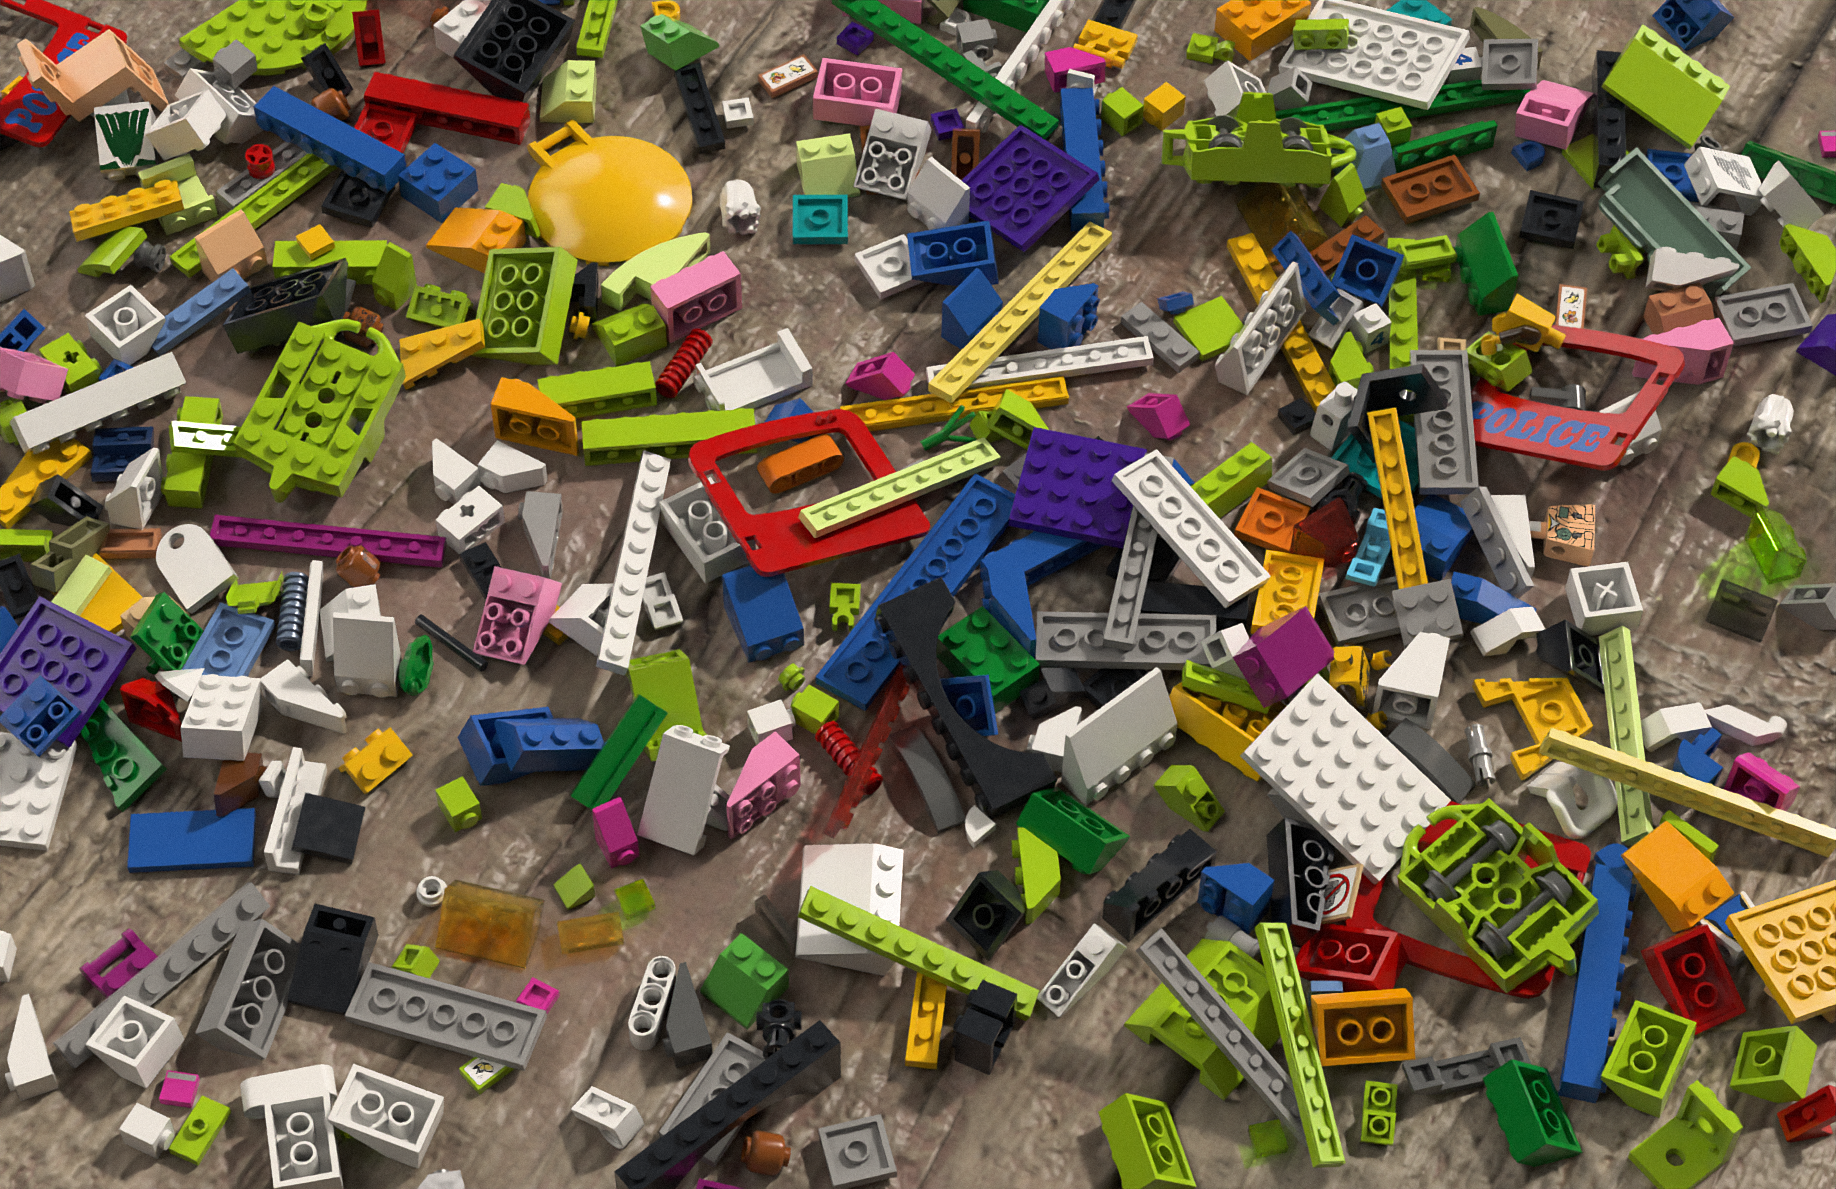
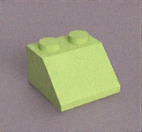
M568 60L543 78L540 122L566 123L573 119L577 123H594L597 87L595 61Z
M850 133L796 141L797 166L804 195H848V198L860 196V189L853 187L857 175V166Z

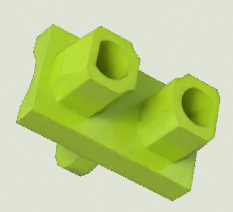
M1613 225L1610 233L1600 236L1596 246L1600 253L1610 252L1612 254L1609 260V267L1613 273L1623 272L1627 279H1633L1636 276V268L1644 260L1642 254L1645 250L1643 248H1636Z

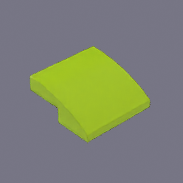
M125 227L111 231L77 268L78 272L98 278L103 272L115 274L147 238L145 231L137 227Z

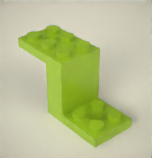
M680 649L630 659L625 675L630 682L633 700L640 694L668 712L643 749L651 762L657 760L663 733L673 726H687L693 729V733L701 736L707 735L702 727L690 660Z

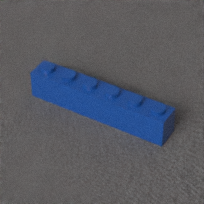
M275 86L253 106L257 125L261 129L280 136L285 142H291L301 147L308 154L320 157L329 165L337 166L348 175L367 182L372 188H378L388 193L399 182L398 175L407 168L403 153Z
M1063 88L1060 94L1063 150L1096 171L1100 179L1069 209L1071 231H1080L1089 221L1104 228V219H1109V202L1104 203V198H1107V181H1102V177H1105V160L1100 161V156H1103V140H1098V135H1101V119H1096L1100 109L1099 99H1094L1093 88Z

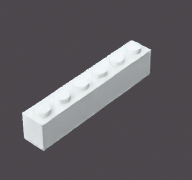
M170 352L15 416L10 421V425L23 452L33 451L34 454H38L49 449V443L59 439L60 443H64L77 437L75 432L85 428L87 432L103 426L102 421L112 417L113 421L124 418L129 415L128 410L138 406L139 410H143L154 405V399L160 396H164L165 400L181 393L179 388L185 385L186 381L173 353Z

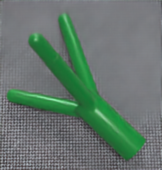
M963 405L959 406L941 431L920 441L923 449L927 451L945 441L970 443L977 440L974 437L950 435L973 419L976 414L971 412L956 422L965 409Z

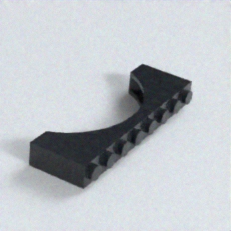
M940 577L878 605L874 622L879 633L885 634L889 641L888 647L893 658L899 659L904 667L902 671L909 685L913 684L917 690V699L923 710L927 709L931 715V724L938 736L942 735L944 738L948 756L952 761L956 760L961 768L960 775L964 784L967 787L971 786L975 793L974 799L978 809L982 813L985 812L988 818L993 819L1027 803L1032 793L1055 787L1057 778L1043 754L1019 752L991 742L963 721L949 702L939 679L936 649L939 633L947 619L951 616L956 601L944 580Z
M819 1020L614 1171L616 1189H676L695 1164L715 1144L742 1122L771 1104L798 1094H813L817 1096L841 1078V1042Z

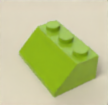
M1635 1000L1603 1070L1601 1080L1629 1107L1660 1118L1694 1042L1697 1022Z
M1125 1093L1098 1111L1102 1122V1130L1108 1139L1112 1151V1159L1117 1165L1123 1189H1194L1197 1187L1166 1102Z

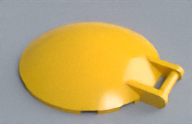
M571 119L560 130L539 142L533 141L527 145L529 154L541 166L535 174L528 192V200L540 231L539 237L549 247H562L575 258L586 260V264L597 262L598 266H609V262H627L649 248L677 238L683 231L682 227L687 218L690 217L692 189L686 172L674 157L652 143L624 136L591 138L575 120ZM569 136L575 141L551 156L545 151Z

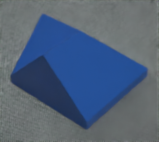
M989 674L940 679L949 702L963 721L981 736L998 735Z

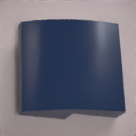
M154 427L95 429L92 445L94 452L91 469L92 482L117 481L118 476L124 473L130 462L154 448Z

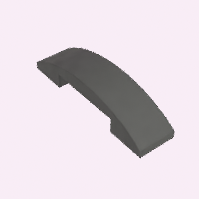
M913 725L887 735V739L898 760L904 762L925 802V810L938 834L964 824L966 818L953 786L937 755L922 732Z
M1518 1037L1491 1043L1488 1050L1434 1061L1431 1056L1402 1063V1069L1413 1094L1433 1095L1485 1085L1483 1077L1511 1059L1531 1064V1061L1521 1038Z

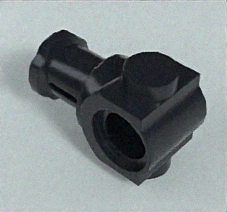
M1350 472L1342 480V487L1330 492L1327 498L1323 497L1318 505L1317 513L1322 515L1321 522L1325 523L1331 530L1348 532L1349 528H1355L1359 521L1361 512L1357 510L1360 504L1358 497L1361 492H1365L1368 482L1363 476L1355 472Z
M782 999L773 1000L769 1003H763L762 1011L757 1012V1031H763L762 1036L767 1042V1045L763 1048L765 1060L776 1053L777 1048L781 1049L795 1039L796 1030H802V1011H795V1002H788Z

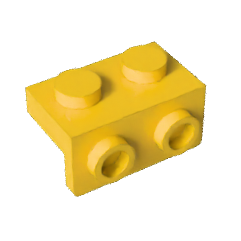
M391 727L383 732L379 728L364 739L367 745L361 750L354 747L342 757L345 763L338 769L341 773L346 771L364 794L371 791L413 756Z

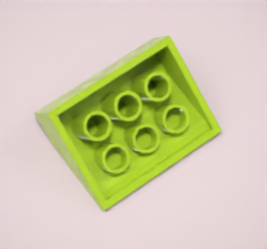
M1642 24L1625 45L1601 87L1690 150L1723 101L1730 85L1725 83L1721 77L1714 75L1704 68L1701 63L1684 54L1677 46L1670 44L1660 37L1656 31Z
M562 247L490 249L476 319L480 318L484 327L485 348L473 353L471 356L530 365H558L578 259Z

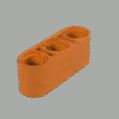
M822 434L767 456L759 462L757 471L769 491L777 494L838 469L844 462V456L831 435Z

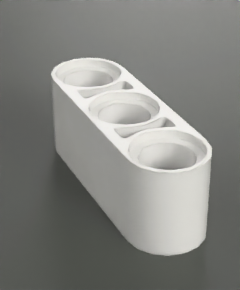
M666 956L655 957L649 962L629 1018L630 1041L638 1050H649L656 1045L672 1001L677 979L676 967L674 962ZM659 974H667V975H668V976L665 977V978H657V977H656V976L659 975ZM649 1001H658V1002H659L657 1005H648V1004H646V1003H648ZM641 1028L650 1029L648 1032L645 1033L637 1032V1030Z
M324 1064L252 1077L240 1084L244 1116L249 1119L265 1118L263 1100L329 1089L332 1103L337 1100L333 1068Z

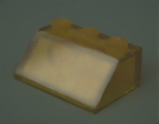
M1261 182L1236 204L1271 266L1281 264L1271 250L1290 231L1299 237L1309 253L1328 238L1297 183H1295V186L1285 187L1279 185V183Z
M455 879L444 891L435 948L525 969L540 931L545 900Z

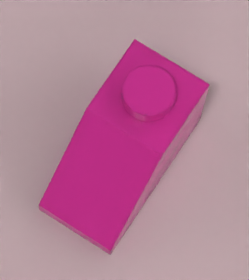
M1072 47L1045 52V75L1054 93L1061 92V89L1066 88L1069 69L1094 75V84L1105 82L1106 61L1104 58Z
M894 352L858 362L845 384L855 390L888 400L904 396L910 390V383L915 373Z
M1148 393L1127 406L1128 411L1154 438L1173 440L1182 435L1183 429L1190 426L1179 398L1174 394Z
M621 797L593 808L595 839L611 869L619 865H627L639 857L638 840Z

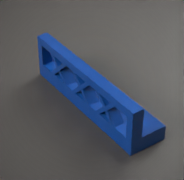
M1290 231L1271 251L1285 270L1293 261L1298 263L1304 297L1318 314L1334 326L1340 320L1330 306L1341 295L1299 237Z

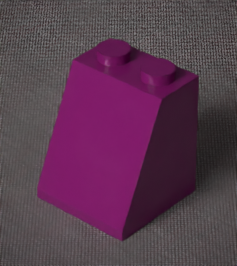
M1306 606L1259 628L1232 657L1263 708L1289 697L1335 659L1334 650Z

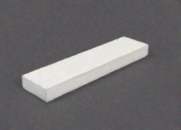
M312 560L310 563L300 653V666L306 671L308 676H313L324 578L323 561Z

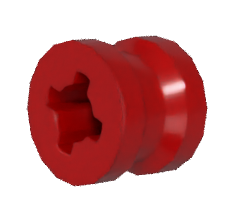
M256 144L247 149L245 159L248 164L249 174L256 179L270 177L275 171L271 148L264 144Z

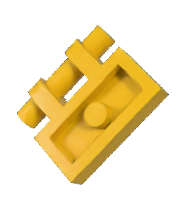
M1088 19L1079 36L1078 44L1075 43L1073 48L1104 58L1108 68L1112 69L1114 66L1123 69L1125 61L1129 59L1137 43L1138 35Z

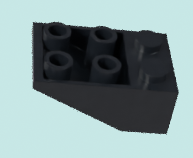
M315 903L303 933L287 998L288 1003L345 1016L379 936L375 917Z

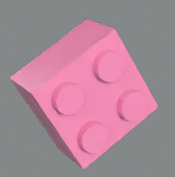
M0 347V391L6 392L7 390V396L19 400H24L25 396H29V400L46 404L47 400L54 401L60 398L68 372L67 368L33 353Z

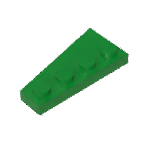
M102 699L81 730V733L93 752L92 756L104 775L103 779L115 798L114 802L117 808L124 812L167 768Z

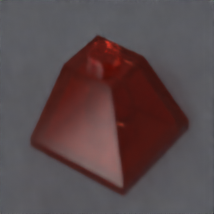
M1340 497L1294 525L1289 553L1323 558V567L1331 568L1336 567L1342 562L1347 563L1354 558L1357 553L1359 536L1344 501Z

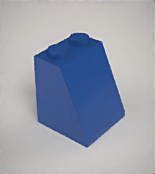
M750 565L722 574L724 609L748 663L756 660H765L771 655L784 651H793L799 646L804 645V628L784 573L763 577L757 574Z

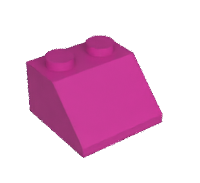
M1748 752L1737 756L1734 760L1724 790L1738 793L1743 797L1768 804L1786 812L1794 803L1800 786L1789 776L1782 775L1770 767L1765 760L1757 758Z

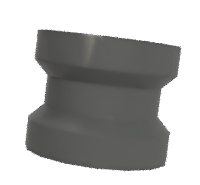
M143 241L135 250V267L141 269L148 267L153 272H160L166 258L165 246L160 244L152 246L149 242Z

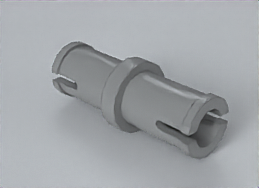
M1473 724V732H1471L1469 726L1464 730L1470 750L1468 759L1473 763L1476 784L1485 787L1489 786L1487 779H1489L1491 785L1496 782L1491 764L1493 754L1492 750L1487 746L1484 726Z

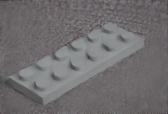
M1410 350V366L1424 364L1448 399L1447 407L1444 410L1413 414L1419 494H1470L1479 485L1467 350Z
M1037 611L1036 661L1040 664V667L1155 669L1157 667L1160 670H1182L1186 660L1212 668L1200 641L1216 633V615L1140 614L1133 649L1129 651L1103 646L1109 613Z
M368 962L347 1009L345 1018L350 1023L525 1071L546 1021L547 1013L542 1009Z

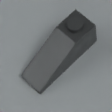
M686 962L679 965L666 1024L667 1038L662 1039L666 1057H673L676 1068L707 1060L713 1054L712 1042Z

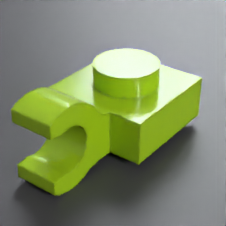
M1193 33L1186 52V59L1210 64L1213 63L1214 58L1224 62L1227 60L1232 62L1235 52H1233L1235 42L1225 40L1219 43L1218 37Z

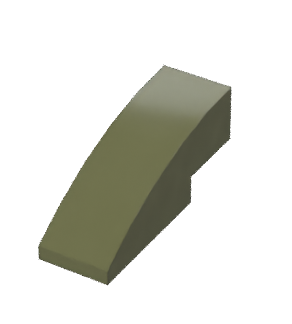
M1478 6L1473 8L1470 27L1483 44L1485 39H1531L1508 20ZM1539 46L1537 69H1539L1543 50Z
M86 516L49 541L50 552L30 564L32 584L53 592L60 590L85 555L93 557L107 536L110 524Z

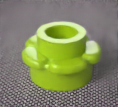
M794 663L787 666L778 678L782 688L785 691H788L790 688L795 691L801 687L805 681V677L802 675L805 669L803 667L799 668Z

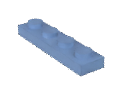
M232 268L166 315V322L151 347L159 357L250 293L249 286Z

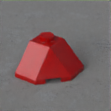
M145 678L122 685L120 693L129 722L182 742L181 720L171 692L159 681L152 682Z

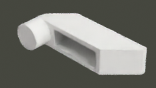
M1730 705L1704 710L1714 729L1751 746L1779 739L1787 727L1786 721L1781 717L1772 716L1769 722H1765Z

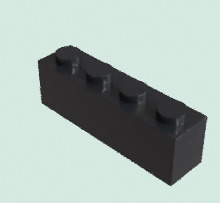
M1147 581L1140 614L1216 615V633L1243 623L1246 630L1249 594L1225 608L1206 586Z

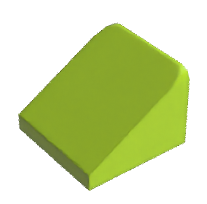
M978 411L970 422L969 426L977 440L984 437L991 443L1005 438L987 427L992 411Z
M581 863L574 866L553 884L567 910L595 897L594 885Z
M406 944L391 968L430 978L439 964V959L429 947Z

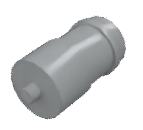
M1219 916L1213 923L1209 922L1206 926L1208 931L1205 939L1230 941L1257 962L1260 959L1261 952L1258 940L1243 932L1239 926L1224 916Z

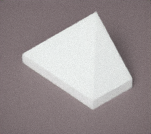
M205 668L158 671L155 677L162 685L188 702Z

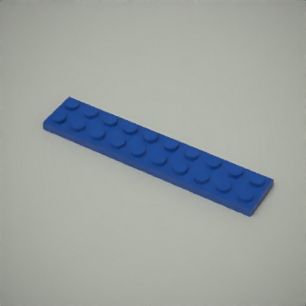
M975 473L816 675L815 684L866 711L902 665L900 660L894 659L890 653L889 641L885 634H880L876 628L874 618L878 605L942 577L954 597L979 565L981 559L986 556L1008 527L1016 494Z

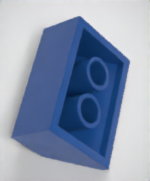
M580 718L496 719L494 722L510 772L587 770L604 745L598 724Z

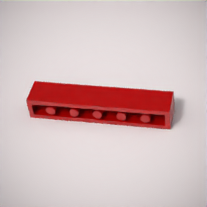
M374 72L364 93L365 104L370 103L416 113L418 116L417 124L521 145L531 122L529 103L456 89L441 84L427 83L416 79L398 77L392 74Z

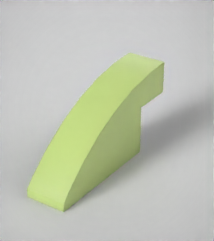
M704 232L675 238L649 248L631 258L616 269L601 284L602 302L621 312L636 293L651 300V285L680 272L686 267H691L703 261L710 254V234Z

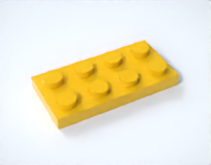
M162 180L146 189L135 188L130 190L128 194L119 197H105L99 203L78 205L69 213L73 233L78 242L185 209L177 181Z
M1266 550L1263 568L1271 577L1266 584L1259 587L1251 634H1254L1259 628L1304 606L1308 608L1313 618L1315 617L1324 565L1323 558Z

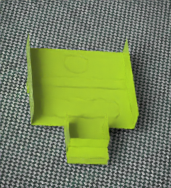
M282 571L277 581L238 585L236 580L232 583L226 596L228 606L237 605L238 614L256 613L258 606L272 604L276 597L282 594L280 589L283 583Z

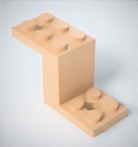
M110 29L57 65L26 38L17 44L21 53L19 60L29 72L27 78L35 89L40 88L43 90V93L50 102H57L65 115H72L79 122L93 113L94 107L103 106L129 87L134 93L138 91L145 102L149 101L150 105L153 104L161 112L169 105L153 68Z

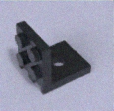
M1424 364L1364 373L1361 375L1357 394L1354 397L1353 409L1348 419V430L1358 441L1372 463H1376L1367 412L1396 408L1397 416L1399 417L1446 409L1448 399Z

